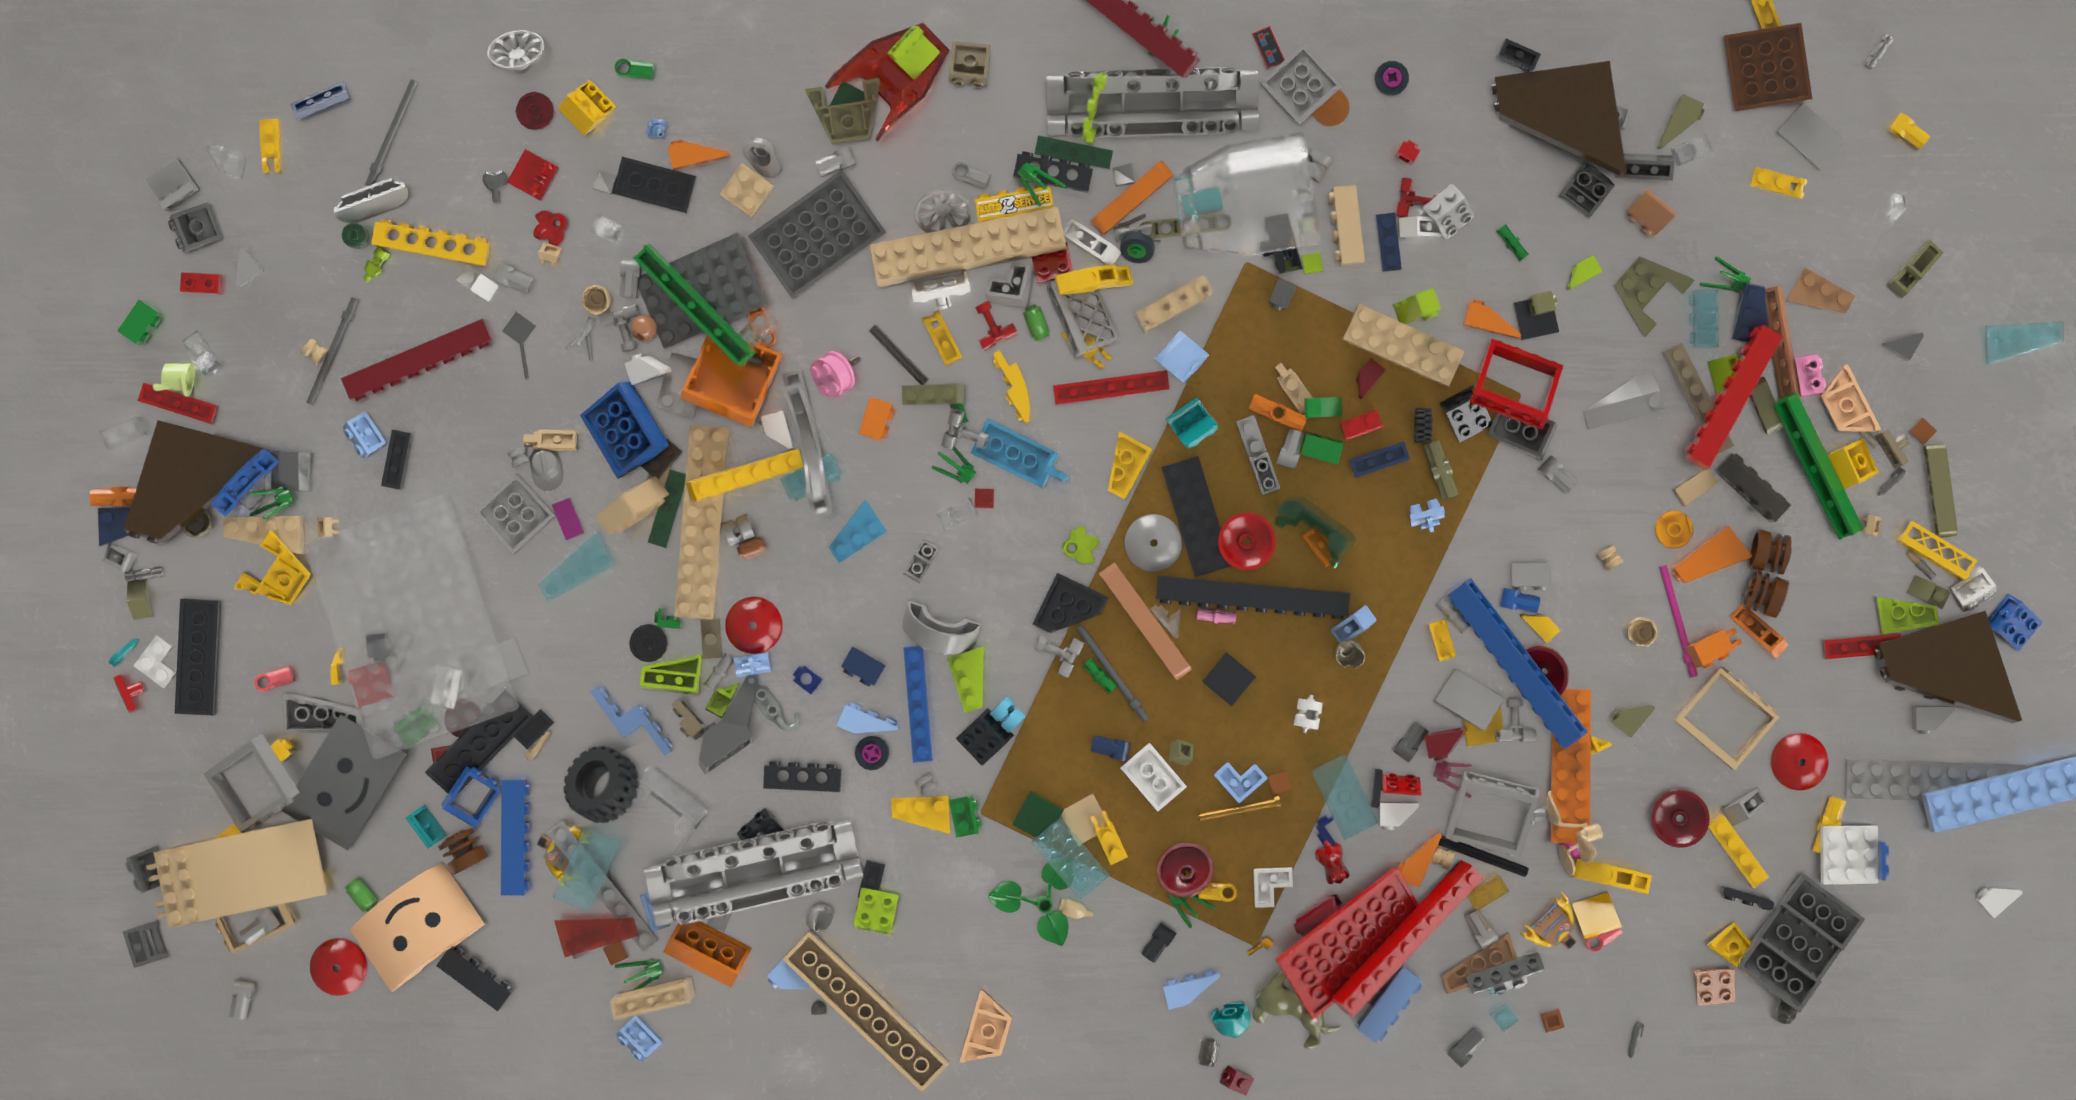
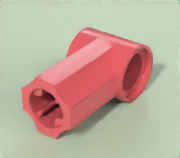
M287 666L260 674L255 678L254 686L259 691H268L292 683L294 679L291 669ZM262 677L268 680L266 688H261L259 685V680Z
M1620 928L1586 938L1584 939V945L1590 951H1600L1603 946L1618 937L1622 932ZM1596 937L1598 945L1591 948L1589 941L1591 938Z

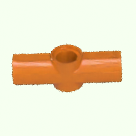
M1257 394L1254 395L1248 408L1302 432L1307 420L1305 415ZM1275 408L1283 410L1281 418L1274 417L1273 410Z
M111 487V489L90 490L91 506H129L132 504L137 487Z

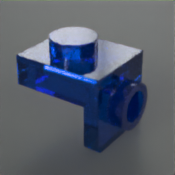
M1325 815L1316 821L1318 825L1315 827L1319 832L1317 837L1323 845L1325 841H1328L1331 845L1335 843L1325 828L1327 824L1334 820L1332 816L1327 818Z

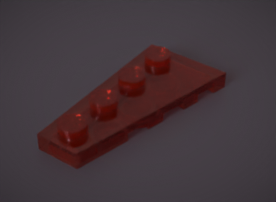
M634 917L554 920L565 957L639 936Z

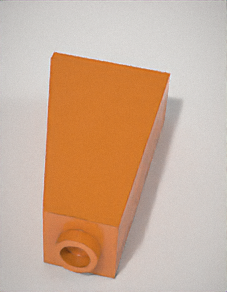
M1725 526L1672 567L1674 571L1672 575L1678 582L1688 583L1749 559L1752 555L1730 526Z

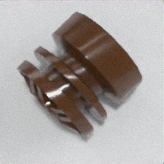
M1757 530L1750 551L1752 555L1749 558L1750 569L1764 571L1767 563H1769V572L1774 573L1777 568V574L1783 575L1791 558V536L1784 535L1782 539V535L1777 533L1772 541L1771 532Z
M1756 570L1746 587L1743 607L1750 609L1753 605V611L1757 612L1760 606L1763 605L1762 613L1776 618L1784 604L1789 581L1775 577L1769 583L1770 574L1765 573L1762 577V571Z
M474 827L459 831L446 838L438 846L439 850L446 847L450 850L442 855L443 858L451 855L454 858L447 864L452 875L489 856L483 845L474 848L473 843L479 839L478 836L471 840L469 838V835L476 832Z

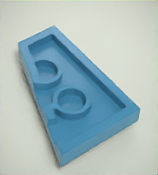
M866 499L828 547L838 563H841L887 532Z

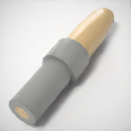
M1870 432L1859 433L1873 448L1880 444Z
M1911 550L1908 551V557L1916 564L1915 566L1932 580L1936 574L1927 566V563Z

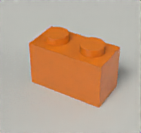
M870 397L858 434L881 441L882 437L886 438L889 427H886L888 419L892 420L895 411L892 408L893 404Z

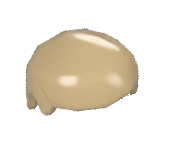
M600 285L589 286L582 295L583 308L591 315L602 314L609 308L611 303L609 292Z
M1637 618L1627 628L1628 638L1637 646H1649L1655 642L1658 636L1656 624L1648 618Z

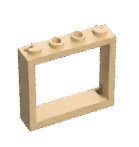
M1202 275L1138 311L1135 314V319L1143 333H1146L1211 296L1213 290L1205 276Z
M1717 667L1676 716L1674 721L1728 767L1736 770L1778 720L1779 716L1776 715L1777 711L1768 704L1766 706L1761 702L1762 698L1757 693L1753 692L1751 694L1746 690L1748 686L1741 680H1734L1732 678L1733 673L1725 667L1723 669ZM1718 677H1721L1768 717L1734 759L1685 719L1686 715Z
M289 903L277 905L285 923L279 925L268 934L265 933L254 943L298 923ZM225 916L215 918L217 921L215 924L220 934H223L225 938L223 942L228 951H231L233 954L250 946L246 942L238 945Z
M691 976L616 994L610 1001L614 1020L689 1003L696 996Z

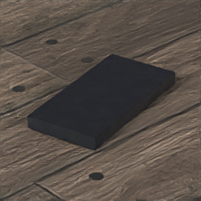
M622 156L612 194L687 214L697 176Z

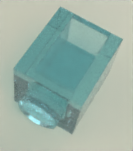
M1506 1003L1490 1013L1503 1032L1519 1021Z

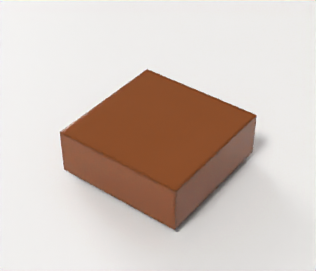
M1921 418L1909 433L1924 445L1937 430L1924 418Z
M1287 771L1268 776L1273 795L1291 790Z
M621 940L603 948L611 966L629 957Z
M1559 1008L1540 1014L1546 1033L1565 1028Z

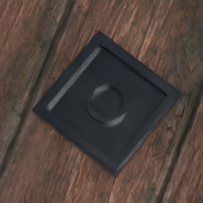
M1527 300L1513 303L1521 340L1559 332L1555 310L1531 316Z
M1226 652L1202 682L1232 706L1256 676Z

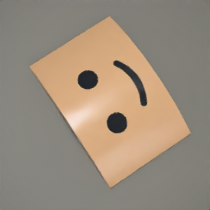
M441 862L413 878L379 902L359 919L350 931L389 990L393 992L421 972L424 966L452 946L458 945L484 926L485 923L444 862Z

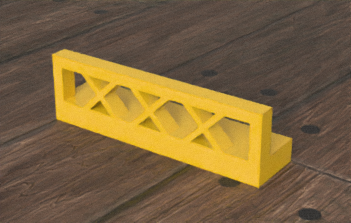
M1910 521L1904 533L1899 535L1896 540L1899 544L1961 581L1967 580L1978 561L1913 521ZM1912 527L1919 530L1920 539L1914 540L1908 536ZM1925 539H1934L1937 548L1932 550L1927 548ZM1941 549H1951L1954 558L1945 559ZM1966 558L1971 561L1966 571L1960 568L1958 559Z

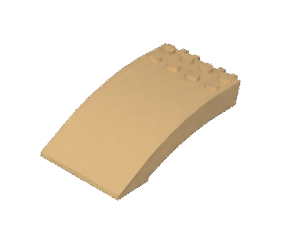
M312 819L154 852L156 864L146 866L147 870L157 868L158 875L148 878L149 882L160 881L163 901L154 903V908L165 906L166 913H159L156 915V918L167 917L169 928L327 895Z

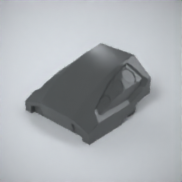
M1584 162L1562 190L1560 196L1568 199L1590 218L1615 184L1594 166Z
M271 451V454L279 461L271 472V489L282 487L283 490L310 491L311 453Z

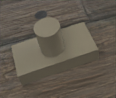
M1889 429L1875 435L1894 468L1909 462L1901 450L1909 445V440L1905 435L1894 439Z
M720 619L701 620L703 659L723 657Z

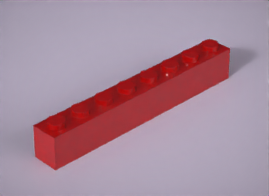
M1765 325L1755 327L1749 336L1751 340L1742 348L1740 352L1742 354L1741 358L1733 364L1731 376L1724 380L1722 384L1724 388L1721 394L1718 393L1714 398L1712 410L1709 409L1704 416L1706 421L1703 426L1697 429L1694 442H1691L1685 451L1687 453L1685 459L1703 470L1709 469L1783 337Z

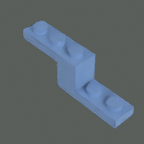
M596 687L590 691L623 738H626L643 725L665 756L673 751L671 749L672 743L667 737L663 738L660 734V726L656 721L652 722L648 717L650 713L644 705L641 707L638 704L620 717L618 715L620 713L619 709L614 703L610 704L607 700L609 696L603 688L599 689V687Z

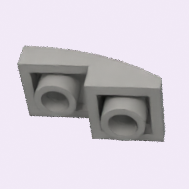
M923 539L903 574L920 583L940 548Z

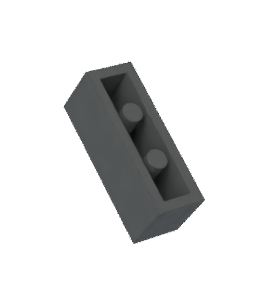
M1624 153L1626 176L1621 177L1614 173L1615 178L1673 180L1674 158L1667 155Z

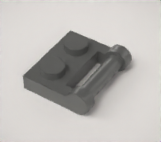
M157 921L123 931L134 968L168 957L167 952H164L157 930ZM148 929L150 930L151 937L157 952V955L152 956L148 941L144 932Z

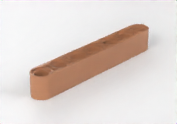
M1112 563L1099 574L1174 678L1178 680L1191 671L1190 665L1116 563Z

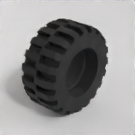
M605 746L592 747L588 749V752H582L579 758L576 757L573 760V765L569 766L567 770L568 775L564 778L566 785L563 786L566 794L565 800L569 807L575 813L595 823H608L610 820L618 819L619 815L625 814L626 809L632 806L633 798L637 796L636 788H639V781H637L639 776L634 763L623 754ZM609 772V779L605 789L598 796L594 797L593 793L597 781L602 775Z

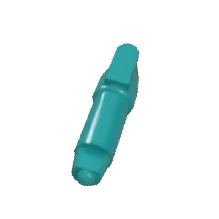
M133 639L111 656L108 663L113 667L116 666L135 647L134 645L138 640Z

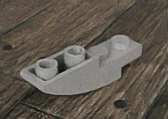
M1252 415L1236 421L1262 495L1281 489L1255 416Z

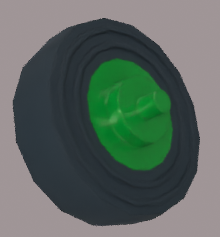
M1129 233L1121 241L1120 252L1130 262L1145 263L1154 255L1155 244L1149 236L1143 233Z

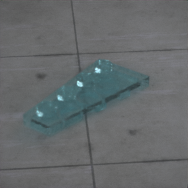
M2064 322L1985 326L1986 364L1989 365L2002 359L2005 360L2015 355L2030 352L2031 350L2063 342Z
M598 531L538 584L547 601L615 566Z

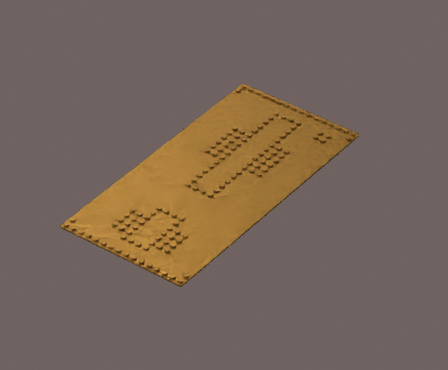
M1246 262L1203 349L1209 356L1198 370L1190 376L1173 411L1175 413L1198 397L1219 427L1214 434L1203 438L1195 447L1186 448L1169 423H1167L1088 587L1109 597L1102 614L1069 627L1059 648L1062 650L1065 647L1069 648L1073 638L1084 642L1079 655H1076L1073 661L1072 671L1068 678L1059 674L1058 671L1062 662L1059 661V656H1055L981 809V814L1172 907L1174 906L1170 903L1171 899L1168 898L1170 894L1161 887L1157 878L1158 862L1161 856L1172 846L1181 843L1197 844L1207 850L1213 860L1214 875L1210 883L1233 884L1237 889V895L1231 902L1203 899L1215 906L1216 910H1212L1195 899L1188 897L1186 902L1198 914L1197 917L1183 904L1179 905L1184 913L1250 945L1256 946L1285 887L1274 888V907L1255 908L1253 869L1292 867L1293 871L1499 441L1487 436L1490 430L1489 427L1459 442L1448 417L1439 405L1440 402L1473 385L1475 387L1479 373L1459 364L1450 386L1445 387L1349 344L1342 339L1354 313L1299 286L1296 287L1286 310L1278 311L1271 308L1272 304L1268 303L1277 281L1284 279ZM1372 358L1385 371L1364 397L1360 399L1356 378L1358 377V372ZM1280 363L1283 364L1286 370L1291 368L1297 374L1313 398L1341 397L1342 416L1307 418L1302 429V433L1305 434L1308 431L1343 441L1344 445L1338 465L1301 455L1302 445L1295 470L1276 464L1280 450L1284 446L1287 433L1292 428L1275 422L1248 408L1254 395L1257 394L1299 413L1277 380L1280 375L1275 367ZM1485 377L1482 389L1519 402L1521 398L1519 392ZM1275 408L1273 410L1274 417L1281 418L1283 410ZM1416 408L1432 409V438L1430 443L1440 441L1444 455L1452 468V477L1459 493L1456 496L1442 499L1437 482L1432 477L1429 468L1430 463L1424 450V445L1429 443H1415L1414 416ZM1487 409L1493 423L1497 413ZM1373 410L1378 411L1383 425L1382 428L1345 441L1339 425L1340 422ZM1252 415L1256 418L1281 488L1264 495L1260 491L1236 421ZM1403 441L1405 442L1410 460L1355 478L1349 462L1350 459ZM1199 456L1220 528L1229 518L1239 513H1255L1265 518L1271 524L1276 537L1275 550L1269 561L1254 570H1241L1231 566L1195 577L1161 467ZM1437 499L1440 506L1444 507L1445 518L1439 519L1440 524L1433 526L1434 532L1430 533L1428 528L1421 530L1420 525L1411 527L1410 506L1420 504L1422 512L1429 510L1427 502ZM1150 514L1162 515L1170 519L1178 527L1182 537V549L1176 562L1169 568L1158 572H1149L1138 568L1128 558L1125 550V536L1131 524L1138 518ZM1316 525L1319 526L1328 539H1331L1341 530L1345 529L1356 542V545L1327 567H1324L1304 542L1302 536ZM1248 538L1243 539L1244 545H1248L1250 543V540ZM1152 539L1150 545L1152 547L1157 546V540ZM1112 563H1116L1192 668L1191 671L1180 679L1176 680L1100 576L1099 573ZM1158 576L1350 593L1348 616L1366 605L1377 620L1366 630L1350 639L1360 643L1364 649L1366 659L1363 665L1357 669H1353L1350 666L1344 668L1336 661L1334 652L1339 642L1330 629L1344 619H1332L1330 614H1325L1324 618L1313 617V613L1305 612V616L1294 615V611H1286V614H1276L1274 609H1267V613L1255 612L1256 608L1248 607V611L1236 610V606L1229 605V609H1218L1236 612L1235 624L1224 622L1216 624L1214 621L1197 620L1198 608L1215 610L1217 604H1210L1209 607H1198L1196 602H1190V606L1179 605V601L1171 600V604L1160 603V599H1156ZM1080 625L1084 626L1135 699L1138 698L1142 705L1140 706L1149 719L1142 722L1135 710H1131L1128 705L1130 703L1118 687L1107 694L1097 682L1093 681L1094 678L1082 665L1091 658L1101 670L1105 669L1076 628ZM1226 652L1256 676L1232 706L1202 682ZM1105 670V672H1106L1105 674L1109 677V679H1110L1111 681H1113L1112 678H1111V677L1109 676V674L1107 673V671ZM1310 695H1314L1313 699L1316 702L1323 703L1322 712L1318 715L1320 719L1318 729L1309 728L1307 733H1303L1301 726L1294 725L1295 714L1299 713L1297 710L1298 699L1307 700V698H1310ZM1094 735L1130 742L1127 761L1150 743L1187 787L1162 809L1157 811L1120 768L1127 761L1113 759L1110 756L1090 751ZM1177 739L1194 744L1193 762L1186 766L1169 761L1170 744ZM1227 762L1240 776L1252 765L1256 764L1267 778L1269 775L1287 771L1291 790L1273 795L1269 779H1266L1241 803H1238L1213 774ZM1030 791L1063 809L1094 794L1102 811L1105 810L1110 822H1112L1128 857L1110 865L1097 836L1077 846L1062 816H1060L1046 843L1012 824ZM1277 795L1280 798L1281 809L1271 807L1201 822L1197 819L1198 814L1272 800ZM1227 887L1223 890V895L1230 898L1234 895V891Z

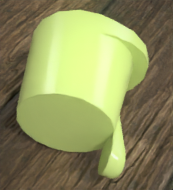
M166 363L161 374L162 385L153 384V390L170 389L183 392L186 397L190 396L195 379L193 364Z

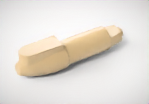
M550 731L543 734L536 745L531 746L525 758L529 762L538 756L551 735Z

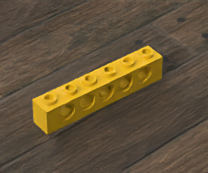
M381 219V222L375 221L371 244L374 246L487 267L491 244L486 243L487 239L475 237V240L467 239V235L457 233L456 237L449 236L447 231L438 230L437 233L430 232V228L419 226L418 229H412L411 225L406 223H400L397 226L392 225L393 221ZM393 230L398 232L396 240L389 238V234ZM411 234L417 235V241L414 244L408 242V237ZM434 237L436 244L430 248L427 246V240ZM449 241L455 243V248L452 251L446 250V244ZM469 244L473 245V253L466 255L465 247Z

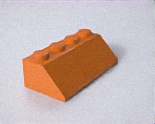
M696 921L688 924L678 923L663 953L732 987L752 948L701 921Z

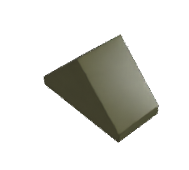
M147 579L127 582L126 601L133 620L153 617Z

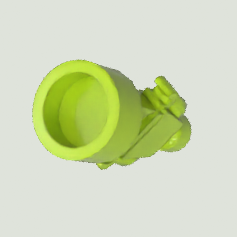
M380 246L376 247L371 261L366 260L364 270L367 274L363 277L365 282H370L372 277H377L383 271L380 267L388 259L390 252Z

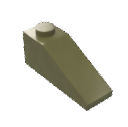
M1685 94L1681 95L1658 143L1657 149H1662L1696 122L1697 119L1700 120L1705 111L1702 109L1704 103Z

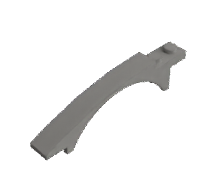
M800 369L782 374L785 384L782 390L794 422L801 449L806 477V495L809 499L812 517L814 519L832 514L818 434L803 372Z

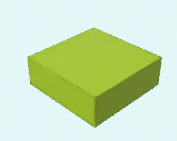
M1321 252L1301 255L1304 274L1323 272Z

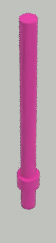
M1667 565L1659 567L1684 652V663H1687L1690 677L1698 676L1697 670L1685 648L1689 646L1668 568Z

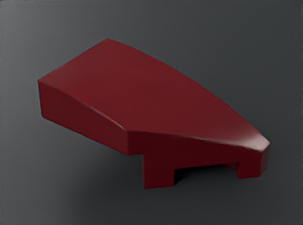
M1372 358L1358 372V377L1356 378L1360 399L1364 397L1385 371Z

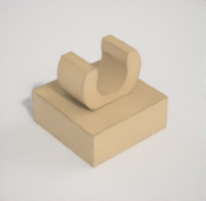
M544 242L538 254V258H541L540 263L543 265L545 260L550 261V267L553 268L561 255L562 248Z
M1868 515V518L1861 517L1860 520L1867 522L1866 527L1861 531L1865 532V534L1879 537L1882 518Z
M331 517L317 518L318 537H329L332 534H338L339 530H333L332 524L339 523V521L336 519L332 520Z

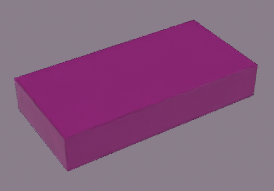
M570 498L552 504L566 540L584 534Z

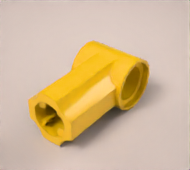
M1900 113L1889 127L1892 133L1906 139L1917 149H1921L1930 137L1904 113Z
M1210 883L1205 890L1199 893V899L1231 902L1236 898L1237 889L1233 884ZM1227 887L1234 891V895L1230 898L1223 895V890Z

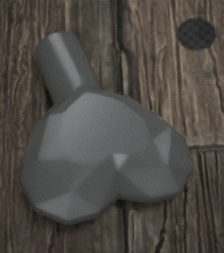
M503 171L496 173L485 172L482 176V181L486 188L492 191V201L500 202V190L504 188L507 182V174Z

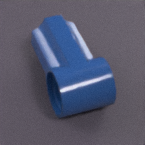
M1504 588L1500 607L1537 613L1540 597Z

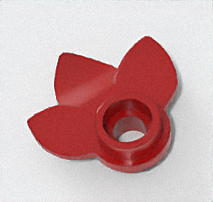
M548 210L538 212L535 217L539 224L534 228L533 236L540 240L548 239L549 244L558 246L564 239L563 231L567 227L566 217L561 213L553 214ZM556 219L560 222L559 226L555 225Z

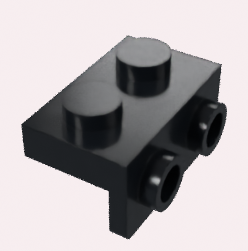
M764 808L756 813L750 822L743 825L737 835L742 841L780 832L784 829Z

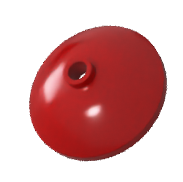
M1239 513L1232 516L1223 524L1218 536V547L1224 560L1231 566L1241 570H1254L1266 564L1272 557L1276 546L1275 532L1271 524L1265 518L1255 513ZM1244 538H1248L1250 540V543L1248 545L1243 544Z
M747 597L739 600L731 607L725 621V630L729 641L738 650L748 654H759L771 649L780 639L783 629L782 617L777 607L761 597ZM751 622L756 623L757 626L755 629L750 628L749 625Z
M1794 733L1785 736L1776 744L1771 754V769L1775 778L1783 786L1792 790L1802 791L1815 787L1823 780L1828 770L1829 760L1825 747L1817 738L1809 734ZM1800 759L1805 760V764L1803 766L1799 765Z
M334 938L323 942L316 948L310 960L312 980L320 990L330 995L342 996L352 993L361 986L367 975L368 964L363 950L356 943L348 939ZM334 965L339 966L340 969L338 972L334 971Z

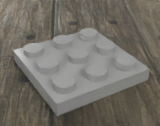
M1304 44L1260 82L1298 125L1342 87Z
M518 473L512 476L474 511L512 554L517 552L556 516Z

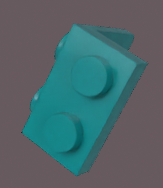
M1198 397L1166 418L1186 448L1195 447L1203 438L1214 434L1219 427Z

